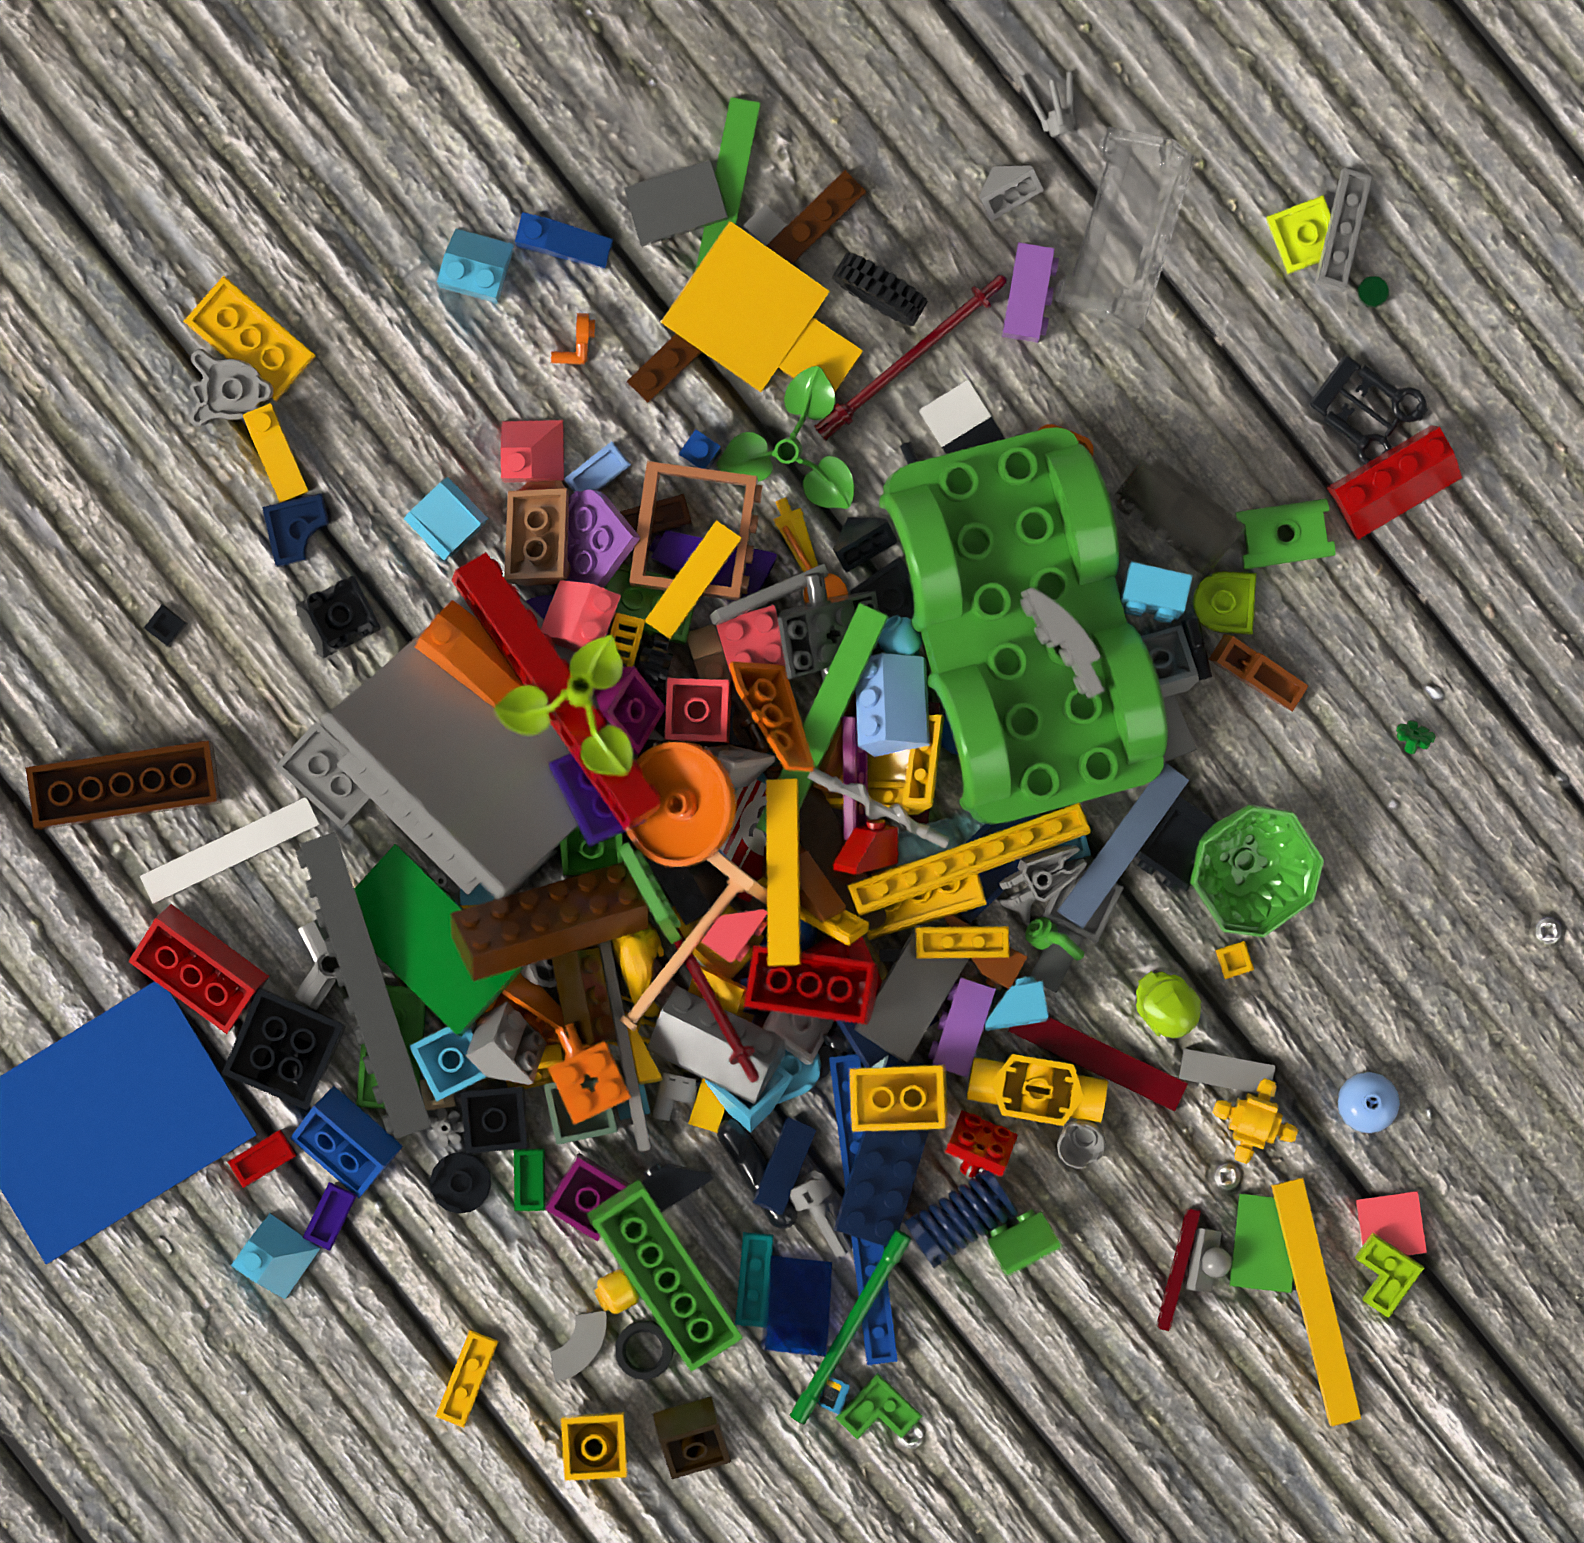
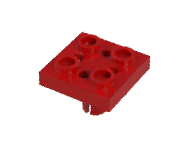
M961 1110L945 1152L963 1160V1163L960 1165L962 1174L966 1175L969 1167L972 1166L968 1176L970 1178H974L979 1174L980 1168L1002 1177L1018 1134L1011 1132L1004 1126L990 1123L976 1114Z

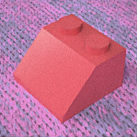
M560 580L540 630L543 634H548L554 644L577 652L589 642L606 636L621 595L590 583Z

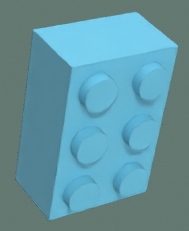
M1131 562L1125 571L1120 594L1124 613L1141 617L1143 613L1153 614V620L1164 623H1171L1174 619L1178 620L1185 610L1192 575Z

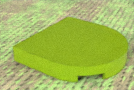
M1220 571L1204 578L1197 586L1193 595V610L1196 618L1199 617L1200 623L1205 628L1217 633L1252 635L1256 573Z

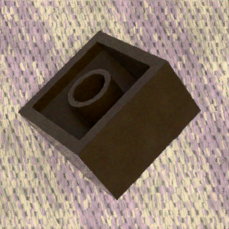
M712 1396L652 1413L658 1441L672 1479L731 1463Z

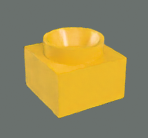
M625 1412L564 1415L561 1417L564 1481L627 1477ZM592 1438L600 1440L603 1444V1451L599 1454L590 1453L587 1450L586 1442Z

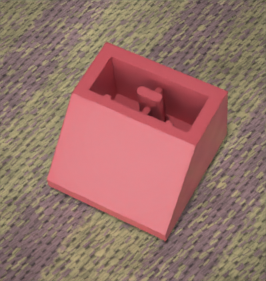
M761 909L719 916L701 942L728 962L732 963L734 959L741 962L751 946L746 944L753 934L759 937L767 926L768 920L765 917L768 912Z

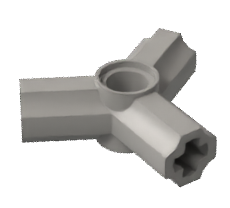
M316 919L298 929L315 964L294 995L315 1010L319 1008L337 980L335 972L328 973L322 967L323 959L329 955L324 941L329 938L326 926L320 928Z

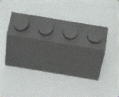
M676 986L660 1012L647 1050L756 1104L785 1056V1039L724 1009L744 1047L751 1045L755 1049L750 1058L759 1072L760 1079L758 1082L752 1083L748 1080L740 1063H730L729 1057L733 1051L706 1001Z

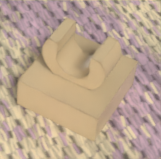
M420 1081L426 1111L456 1106L454 1094L436 1101L427 1081Z

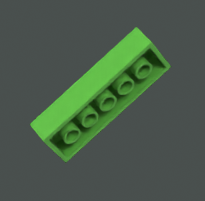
M639 1179L587 1213L590 1221L691 1372L743 1338Z

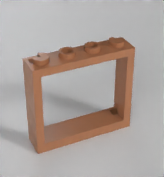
M647 461L637 526V534L640 540L634 546L629 580L630 585L666 591L674 580L646 576L660 474L746 486L739 532L742 540L737 546L732 587L710 584L702 595L727 600H740L742 594H747L750 576H745L746 563L752 564L754 546L749 545L751 533L756 534L759 515H753L755 503H761L763 485H758L757 476Z

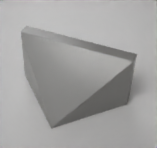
M994 166L979 198L990 221H993L1044 190L1032 166Z

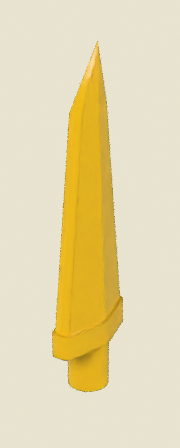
M786 497L776 501L775 503L781 516L773 519L774 524L778 527L803 572L807 571L782 529L783 526L789 528L813 568L817 567L818 563L802 509L798 508L792 511Z

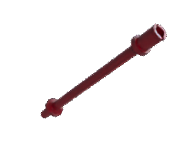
M998 275L981 290L973 286L971 290L974 296L850 401L835 404L834 410L813 426L818 434L822 435L821 437L827 441L845 424L850 425L853 422L854 412L981 305L987 309L991 308L992 306L988 299L1006 285V277Z
M665 894L668 899V903L670 904L671 900L669 896ZM679 927L677 928V930L682 939L674 942V945L677 950L685 941V938L681 933ZM691 952L684 963L733 1051L729 1057L730 1063H740L748 1080L752 1083L758 1082L760 1075L750 1058L755 1052L754 1047L751 1045L744 1047L694 954Z

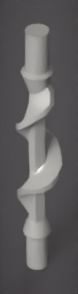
M816 768L810 771L808 778L828 788V791L841 793L864 804L866 815L869 818L879 819L888 816L905 825L911 833H917L922 839L925 838L943 848H946L950 837L934 830L930 825L912 820L905 809L899 804L886 807L871 799L864 785L857 783L844 784L837 776L832 777Z

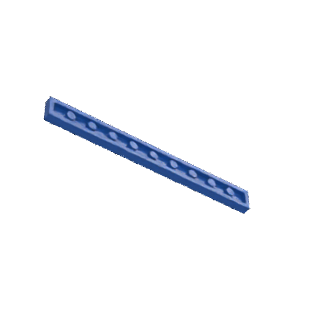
M857 1054L829 1057L845 1190L863 1131H852L850 1069L861 1068V1061ZM851 1236L858 1296H860L882 1258L884 1246ZM888 1279L862 1322L867 1365L898 1362Z

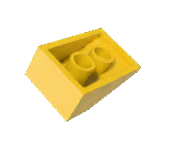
M946 1064L850 1069L852 1131L941 1129L948 1127Z

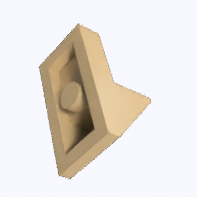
M711 624L688 632L687 641L699 678L729 680L732 682L715 625Z

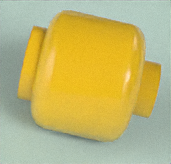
M622 1268L598 1279V1288L594 1290V1293L604 1311L609 1310L613 1314H618L638 1303V1292Z

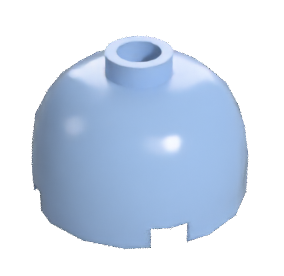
M1373 1072L1357 1073L1346 1080L1340 1088L1338 1095L1339 1114L1345 1124L1355 1131L1363 1133L1380 1132L1390 1126L1397 1117L1400 1106L1398 1091L1393 1083L1381 1074ZM1370 1097H1374L1376 1100L1372 1101ZM1377 1103L1376 1107L1372 1109L1373 1104Z

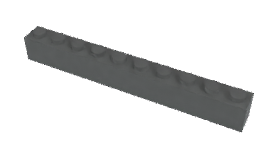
M336 832L299 843L301 850L295 851L300 868L307 867L310 879L306 880L305 883L310 898L316 897L320 909L315 910L320 928L325 926L327 928L329 938L324 940L329 957L336 956L339 968L334 969L339 987L345 985L349 996L343 1000L348 1015H355L358 1027L353 1028L358 1045L364 1044L368 1056L363 1057V1061L368 1075L374 1073L377 1085L373 1086L372 1089L377 1104L383 1103L387 1115L382 1116L387 1134L393 1132L394 1137L397 1139L430 1128L431 1124Z

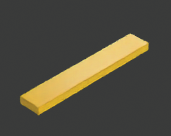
M766 780L768 965H801L798 780Z

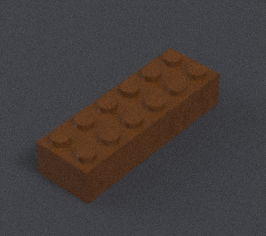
M209 740L25 767L33 826L38 830L222 803L214 744Z
M625 862L451 913L452 939L473 981L648 929V904Z

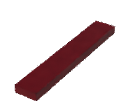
M1048 1017L1046 1022L1009 1027L1008 1032L1172 1111L1176 1110L1188 1083L1050 1017Z

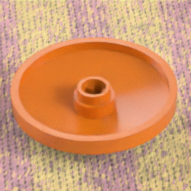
M669 742L650 748L636 761L642 769V776L646 782L652 784L657 789L661 805L656 813L646 818L645 823L626 832L635 847L640 849L643 855L656 863L665 866L681 867L703 862L713 856L723 846L731 832L736 812V797L732 780L721 761L710 751L699 745L688 742Z

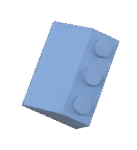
M886 653L871 655L856 687L858 746L872 756L876 757L930 745L926 658Z

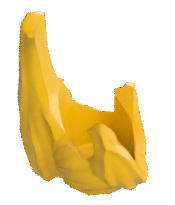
M649 922L648 929L611 940L614 960L617 962L618 967L622 969V975L630 992L633 1006L652 984L653 963L657 952L659 957L664 956L660 937L656 929ZM653 1001L644 1015L654 1017L660 1013V1008Z

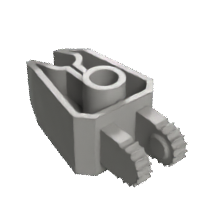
M1076 845L1056 846L1020 859L1017 867L1019 871L999 882L1002 890L1012 888L1022 881H1025L1027 888L1013 894L1008 899L1010 906L1021 904L1032 897L1045 902L1076 879L1087 865L1086 861L1082 858L1063 866V863L1066 859L1079 852L1080 849Z

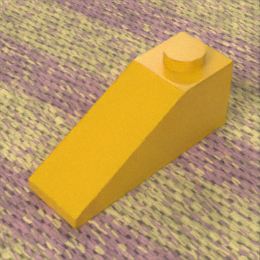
M269 403L242 414L279 502H286L308 493L309 491L274 406Z

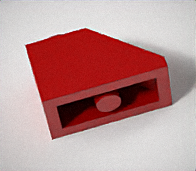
M873 819L868 820L867 825L854 828L833 863V870L860 874L897 864L898 827L885 825L884 820Z

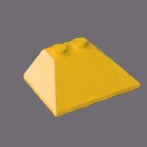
M929 715V746L876 757L868 753V794L871 799L886 807L899 804L905 809L907 814H920L933 806L944 722L943 715ZM843 774L840 778L841 782H843ZM823 792L831 808L844 810L843 794L837 792L827 794Z

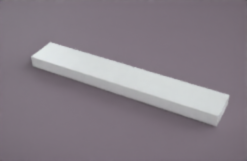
M305 797L141 875L140 878L152 904H155L319 826L320 823L308 798Z

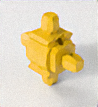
M1263 1078L1256 1089L1258 1095L1247 1093L1245 1100L1238 1098L1235 1106H1231L1232 1103L1225 1100H1216L1212 1112L1223 1120L1229 1118L1228 1128L1234 1130L1232 1137L1241 1141L1240 1145H1236L1234 1152L1235 1160L1245 1164L1250 1162L1255 1152L1252 1150L1253 1146L1264 1149L1266 1142L1274 1143L1276 1135L1279 1136V1140L1294 1142L1298 1129L1286 1121L1282 1124L1283 1114L1277 1112L1279 1105L1270 1101V1098L1275 1096L1277 1088L1276 1082Z

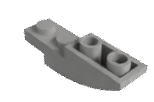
M1033 588L1021 592L1023 597L1020 600L1021 606L1028 617H1033L1037 625L1034 630L1041 644L1046 643L1048 648L1058 644L1061 645L1062 649L1059 650L1061 658L1067 667H1072L1076 675L1073 680L1080 694L1083 695L1085 693L1087 698L1103 692L1104 689L1091 665V662L1101 658L1083 628L1068 612L1046 595Z

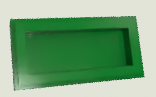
M514 1149V1211H546L545 1149Z

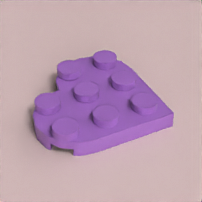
M590 489L576 491L569 497L567 560L570 563L571 570L566 581L590 583L603 588L608 584L640 540V537L610 499L601 491Z

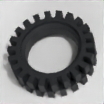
M847 252L832 276L833 280L841 285L840 287L849 291V294L858 297V300L867 303L874 310L877 309L881 314L888 315L891 319L899 321L904 325L914 326L928 303L923 294L916 291L917 289L913 286L907 285L906 281L897 278L895 274L889 273L882 266H877L874 262L866 260L862 256H857L854 253Z

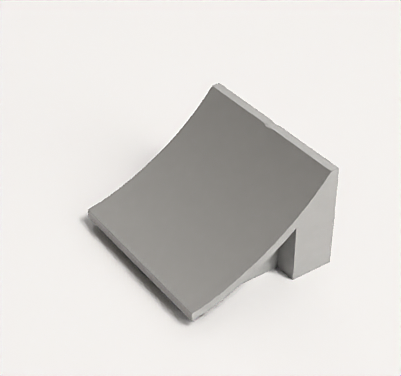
M462 595L455 600L456 603L475 616ZM520 596V601L526 609L529 608L535 614L538 621L537 625L541 629L544 619ZM424 629L374 675L330 710L319 722L349 751L337 766L467 895H470L480 883L497 899L516 894L560 850L557 845L578 826L548 766L549 762L571 752L551 723L546 730L536 735L519 734L506 727L499 720L491 705L415 648L419 637L425 631ZM554 644V650L561 659L564 658L570 665L571 659L576 652ZM593 692L591 698L592 704L595 707V709H600L595 694ZM653 729L648 738L665 740L655 729ZM633 754V759L637 760L638 754Z

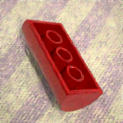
M754 945L744 1007L867 1025L873 1013L877 993V964L875 962L801 952V965L769 966L768 947Z

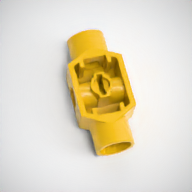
M1011 1054L1005 1062L974 1057L966 1100L998 1105L1000 1114L1003 1116L1064 1126L1069 1118L1101 1123L1108 1080L1077 1075L1073 1064Z

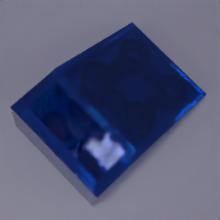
M771 1255L761 1348L763 1350L826 1357L830 1321L832 1262Z

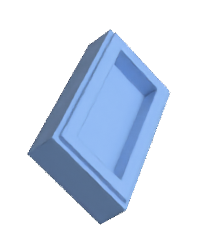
M611 441L564 478V480L574 492L587 489L600 491L631 467V464Z

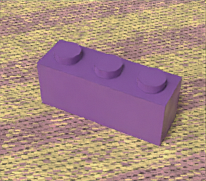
M1018 242L1002 337L1038 343L1040 335L1046 336L1049 318L1043 317L1045 305L1051 306L1054 288L1048 287L1050 275L1056 276L1059 258L1053 257L1054 248Z
M960 978L958 983H954L947 996V1000L952 1001L949 1013L942 1012L937 1029L943 1030L939 1042L933 1041L928 1058L933 1060L932 1065L946 1064V1071L968 1077L996 989Z

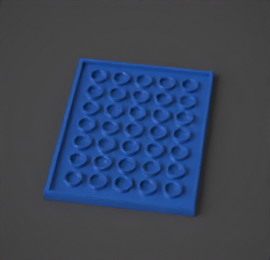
M155 981L0 1076V1190L46 1265L258 1135L173 994Z

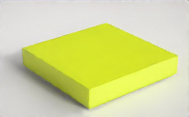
M1324 195L1266 217L1288 275L1320 262L1331 216Z

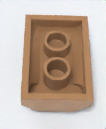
M561 480L526 482L519 490L508 491L504 578L508 583L525 586L558 584L560 580L566 581L570 575L571 567L567 560L569 490L564 487Z

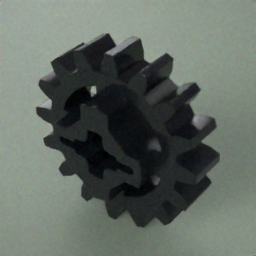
M658 633L655 634L651 647L643 646L636 670L653 692L656 687L663 689L673 658V654L667 652L670 639Z

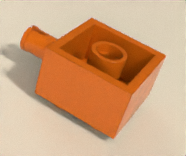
M572 1022L565 1025L570 1038L567 1037L563 1027L555 1030L567 1056H565L564 1061L548 1069L573 1123L577 1124L631 1099L632 1096L607 1042L604 1041L589 1049L583 1047ZM587 1074L591 1078L597 1077L598 1083L595 1084L596 1090L593 1092L589 1088L584 1089L582 1083L586 1081L584 1076Z

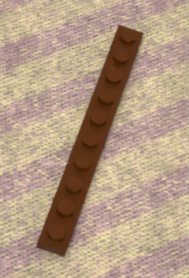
M844 170L767 247L793 265L866 194V190ZM675 334L626 382L649 404L702 351Z

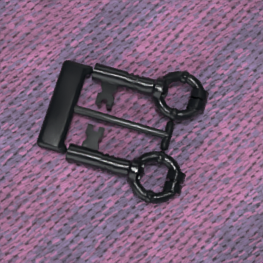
M1347 355L1343 356L1310 401V406L1326 416L1324 419L1326 423L1356 444L1358 457L1363 465L1371 461L1365 455V450L1370 446L1371 442L1377 441L1384 446L1385 450L1382 454L1392 449L1387 437L1398 426L1399 420L1409 423L1420 422L1424 417L1423 415L1428 412L1426 399L1420 390L1411 387L1398 389L1366 364L1361 368L1359 363ZM1356 370H1360L1358 374L1363 377L1362 385H1358L1354 390L1355 392L1362 391L1361 396L1364 398L1368 393V388L1375 386L1391 398L1392 410L1397 417L1392 424L1343 388ZM1340 392L1388 429L1385 432V436L1380 434L1363 435L1346 422L1348 415H1352L1355 411L1353 407L1349 410L1347 408L1349 404L1345 403L1341 408L1342 412L1337 415L1332 411L1327 414V408ZM1405 395H1413L1419 401L1415 408L1416 410H1413L1410 415H1406L1399 408V403L1403 401Z

